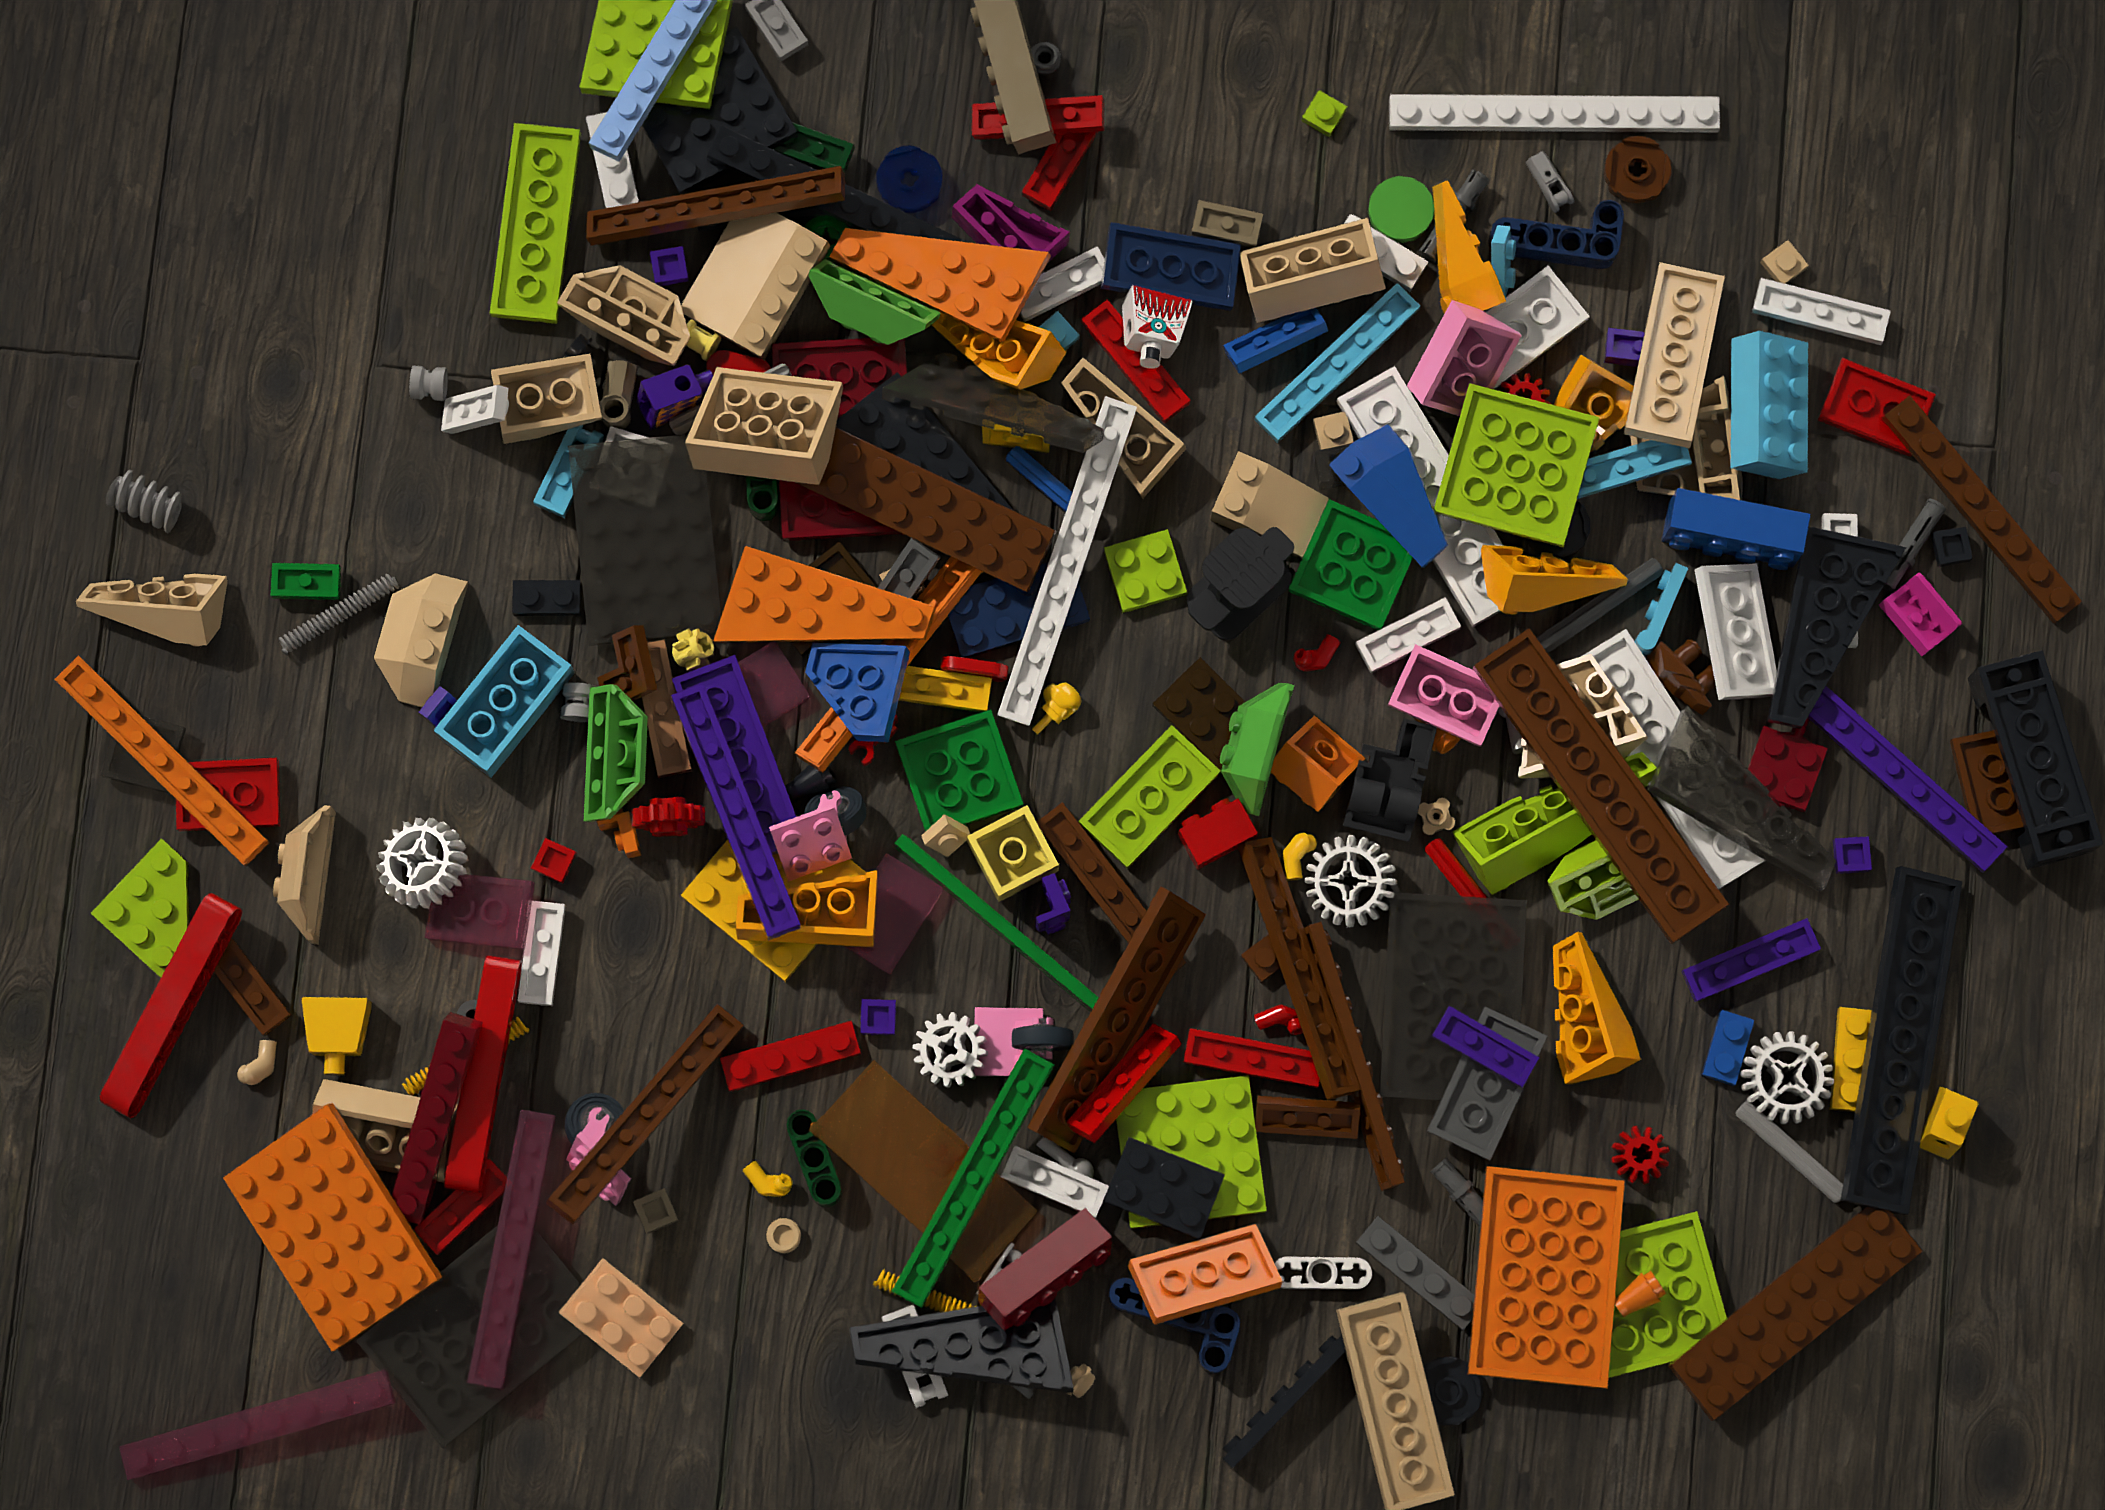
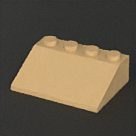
M778 213L732 220L728 223L681 305L683 314L765 361L772 349V344L776 342L811 281L808 276L809 271L822 262L830 248V244L824 238Z
M717 367L685 442L693 469L819 485L830 459L843 383Z

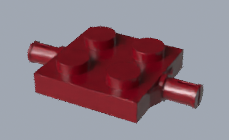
M1809 718L1806 719L1801 729L1792 727L1791 732H1780L1763 726L1740 790L1755 795L1765 802L1758 821L1764 823L1769 811L1766 825H1772L1778 807H1789L1803 813L1806 811L1828 748L1809 742L1803 737L1810 721Z

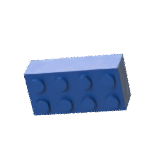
M1677 488L1668 503L1661 542L1669 543V547L1677 550H1689V547L1702 549L1703 554L1712 557H1721L1722 554L1735 556V560L1742 563H1755V560L1767 562L1770 568L1787 570L1788 567H1794L1804 553L1810 514Z

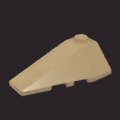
M184 575V581L165 582L164 577H154L152 582L141 585H134L131 580L90 583L76 600V604L79 608L175 643L207 646L220 629L228 581L227 576Z

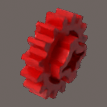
M683 797L649 799L650 806H639V808H633L631 811L632 827L645 831L650 830L654 837L684 836L688 834L687 828H698V826H704L706 823L705 807L694 805L693 803L686 804Z

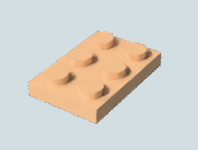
M603 1258L559 1311L562 1316L639 1378L684 1324Z

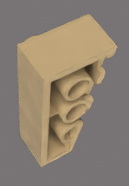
M1082 358L1061 383L1093 430L1105 396L1137 407L1118 465L1143 499L1186 450L1185 444L1092 364Z

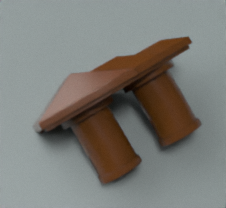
M1688 639L1673 652L1661 641L1646 658L1647 662L1668 691L1703 716L1712 706L1706 694L1716 687L1712 664L1694 678V674L1687 666L1702 656L1700 646L1694 640Z

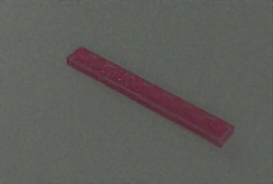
M520 1110L467 1383L497 1389H503L556 1119L555 1115Z
M381 1370L119 1446L127 1480H133L392 1405L396 1401L388 1371Z

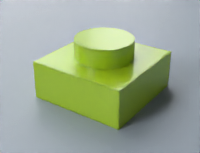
M1319 90L1302 116V122L1330 137L1345 114L1347 106Z

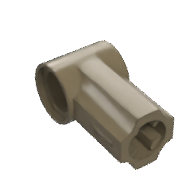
M616 360L609 361L603 397L599 404L602 422L608 429L612 426L623 430L631 421L630 410L638 366L627 361ZM618 406L624 409L623 414L618 418H609L606 415L612 407Z

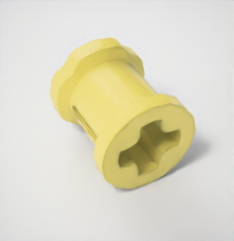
M691 319L687 323L690 340L686 346L701 354L703 360L708 361L709 357L715 353L720 343L721 335L717 333L712 335L698 327L697 322Z

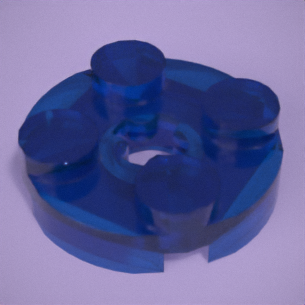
M907 145L895 148L884 157L883 162L878 167L876 173L878 192L883 201L906 213L922 211L939 198L943 182L940 164L932 154L929 155L926 151L920 150L919 147ZM911 172V175L918 176L919 180L914 182V186L908 187L907 184L900 182V180L905 178L904 173Z

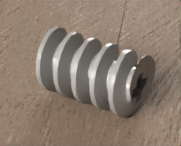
M128 470L123 477H116L107 492L106 505L108 507L116 505V509L119 512L128 510L130 517L136 518L140 515L142 522L149 523L152 521V525L155 528L159 529L164 526L166 533L171 532L180 515L181 492L177 491L172 498H168L169 487L165 486L157 493V482L153 480L146 488L144 487L145 476L141 475L135 482L132 481V470Z

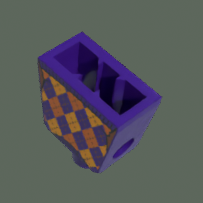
M685 365L641 381L636 402L650 431L669 423L670 418L701 403L703 393L707 392L713 378V374L709 369L694 375L691 367Z

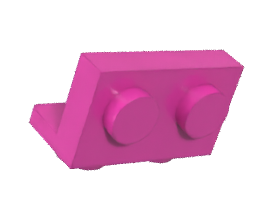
M1917 573L1905 585L1879 604L1881 609L1921 656L1937 646L1962 625V621L1921 573Z

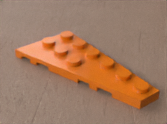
M845 228L829 257L832 261L929 308L936 309L940 313L1004 343L1051 255L1049 252Z
M745 546L713 642L926 640L936 607Z

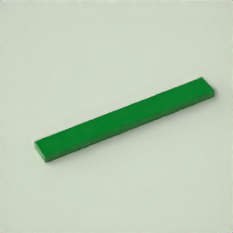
M902 834L894 843L897 851L1091 1013L1099 998L1096 994L905 834Z
M1024 1048L892 1292L921 1308L924 1306L1055 1064Z

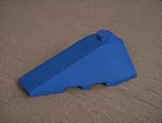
M1387 424L1354 441L1329 466L1418 564L1425 568L1449 545L1435 510L1430 504L1425 491L1426 487L1418 474L1410 448L1392 427Z

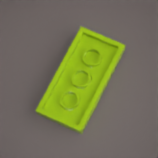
M1171 725L1078 823L1128 869L1208 787L1221 771Z

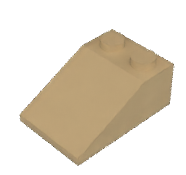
M590 354L491 370L493 386L500 385L509 388L507 397L509 401L508 412L505 415V420L500 422L503 444L537 439L602 419Z
M1238 451L1213 507L1211 521L1232 530L1249 528L1260 537L1269 528L1277 527L1294 543L1292 555L1302 559L1329 498L1270 464Z

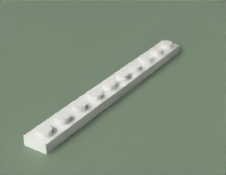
M1392 94L1389 97V130L1718 132L1720 129L1719 97Z
M1107 396L1104 397L997 716L1029 726L1137 409L1136 406Z

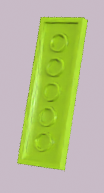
M514 123L490 308L491 317L557 324L559 313L557 302L561 297L581 138L580 129Z

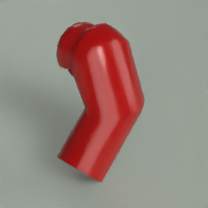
M1327 634L1318 649L1306 651L1303 648L1298 649L1293 656L1294 663L1298 669L1306 672L1324 669L1341 642Z
M1277 1005L1254 1015L1260 1030L1279 1023L1287 1026L1288 1031L1292 1035L1303 1033L1295 1009L1288 1006Z

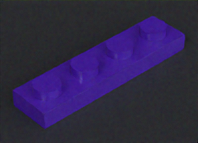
M1808 918L1683 969L1681 972L1694 1002H1698L1821 950V947Z

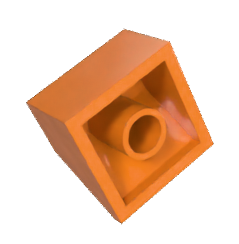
M1314 715L1284 744L1275 756L1271 773L1280 783L1285 784L1295 792L1305 804L1319 812L1357 770L1358 761H1364L1366 758Z

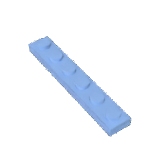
M676 0L589 141L591 149L620 162L717 0Z

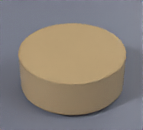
M787 1218L777 1219L767 1229V1242L778 1253H790L799 1246L801 1231L794 1221Z

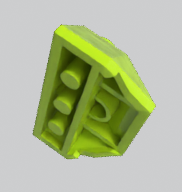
M1597 840L1565 854L1548 879V884L1558 910L1564 913H1572L1598 920L1639 900Z

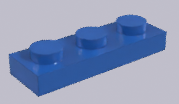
M1312 308L1307 311L1285 315L1224 344L1223 347L1227 357L1240 374L1327 332L1328 328L1318 310Z

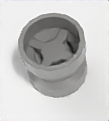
M412 366L409 387L410 398L422 399L430 394L433 400L445 401L448 387L447 368L436 367L430 373V370H426L423 366Z
M564 683L562 694L565 697V705L561 707L560 718L573 722H588L590 688L596 686L586 683Z

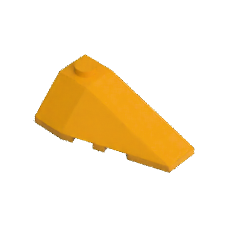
M1447 180L1433 186L1439 287L1442 296L1440 304L1444 314L1452 300L1482 311L1506 302L1490 261L1483 263L1478 254L1480 242L1476 234L1466 230L1463 225L1466 223V215L1449 181Z
M942 313L939 319L932 324L936 331L992 380L1019 390L1050 380L1067 353L1051 331L1018 320L1015 321L1004 343Z
M1580 355L1564 381L1553 405L1600 417L1591 448L1592 452L1594 449L1598 450L1604 444L1603 441L1617 429H1621L1626 425L1634 386L1592 360Z
M1482 545L1481 549L1487 596L1498 606L1501 612L1515 615L1518 612L1538 611L1627 585L1628 578L1612 564L1572 558L1571 562L1567 563L1546 552H1541V556L1538 558L1522 555V548L1512 546Z
M1576 932L1553 946L1554 987L1559 990V1009H1555V1021H1559L1560 1041H1556V1055L1565 1084H1573L1615 1074L1641 1060L1632 1028L1582 932Z

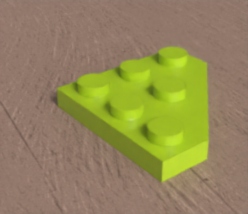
M162 838L91 912L97 920L160 978L189 924L188 862Z

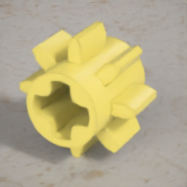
M688 628L676 635L679 641L672 644V654L678 665L686 667V670L690 671L694 668L699 669L710 664L707 658L714 655V645L709 635L700 632L699 628L693 631Z

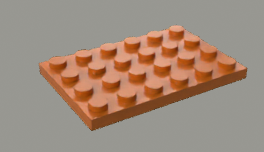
M333 1103L322 1107L223 1177L332 1352L338 1350L443 1278Z
M1486 1167L1468 1374L1603 1389L1608 1387L1625 1181Z

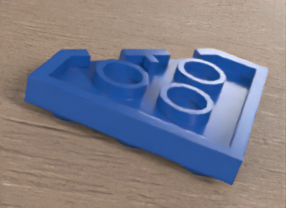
M812 643L805 673L857 741L889 742L910 655L908 648L899 645Z

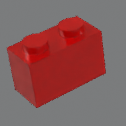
M1229 798L1223 799L1211 807L1213 812L1202 818L1199 814H1195L1181 823L1183 828L1179 829L1178 836L1197 870L1235 851L1243 842L1257 839L1258 832L1239 798L1232 802Z

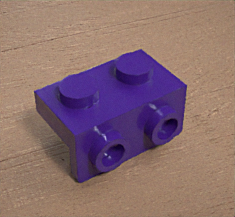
M1055 873L1042 878V890L1051 911L1036 917L1038 933L1046 930L1048 935L1066 927L1065 923L1070 920L1068 904L1071 903V895L1064 879L1058 881Z

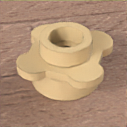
M1439 798L1435 803H1421L1419 805L1418 814L1422 816V830L1425 834L1433 835L1435 832L1443 829L1451 830L1454 827L1455 819L1450 816L1448 809L1450 802L1447 799ZM1435 813L1439 815V819L1437 820L1433 818V814Z
M1083 1363L1079 1367L1074 1366L1070 1370L1074 1391L1067 1394H1074L1077 1398H1080L1089 1390L1095 1380V1376L1090 1372L1091 1368Z

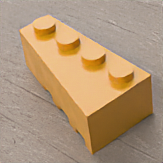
M877 870L865 872L864 875L842 876L831 881L815 884L814 882L803 883L798 887L787 888L786 890L801 928L771 940L767 938L750 893L738 895L736 916L737 940L874 947L878 888Z

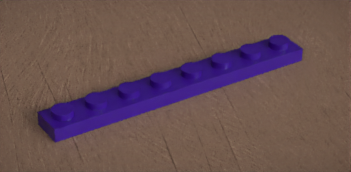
M703 683L671 695L768 940L800 929V922Z
M1825 686L1808 718L1976 868L1984 873L2007 849V846L1841 698Z

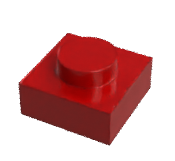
M545 838L531 869L563 884L577 852Z

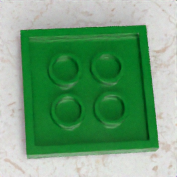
M1329 499L1288 592L1379 631L1384 625L1413 557L1379 520Z
M992 710L895 741L925 832L944 814L966 826L1024 806Z

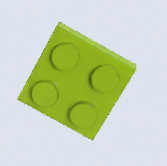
M1168 529L1104 547V554L1122 613L1187 595Z

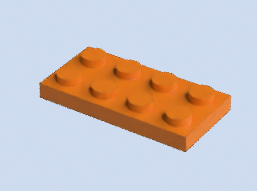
M1256 1224L1134 1258L1129 1261L1128 1265L1154 1325L1279 1289L1283 1282Z

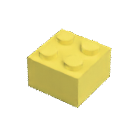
M1028 805L967 836V843L998 902L1039 882L1043 877L1059 871V864Z

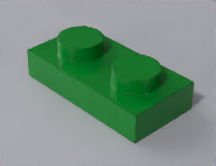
M272 563L271 597L273 599L340 600V564Z

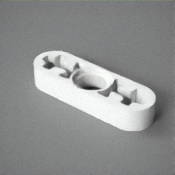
M1283 1257L1275 1262L1277 1270L1283 1269L1285 1263L1290 1264L1292 1270H1302L1301 1263H1308L1306 1269L1308 1284L1301 1283L1302 1276H1292L1288 1283L1284 1282L1283 1276H1280L1283 1281L1281 1285L1283 1289L1359 1290L1364 1288L1372 1277L1370 1265L1361 1258ZM1335 1263L1342 1264L1341 1271H1350L1353 1268V1264L1359 1265V1270L1365 1271L1366 1275L1361 1277L1357 1284L1353 1283L1352 1277H1341L1342 1284H1335L1337 1278ZM1316 1264H1326L1331 1269V1278L1328 1282L1318 1283L1313 1279L1311 1272Z

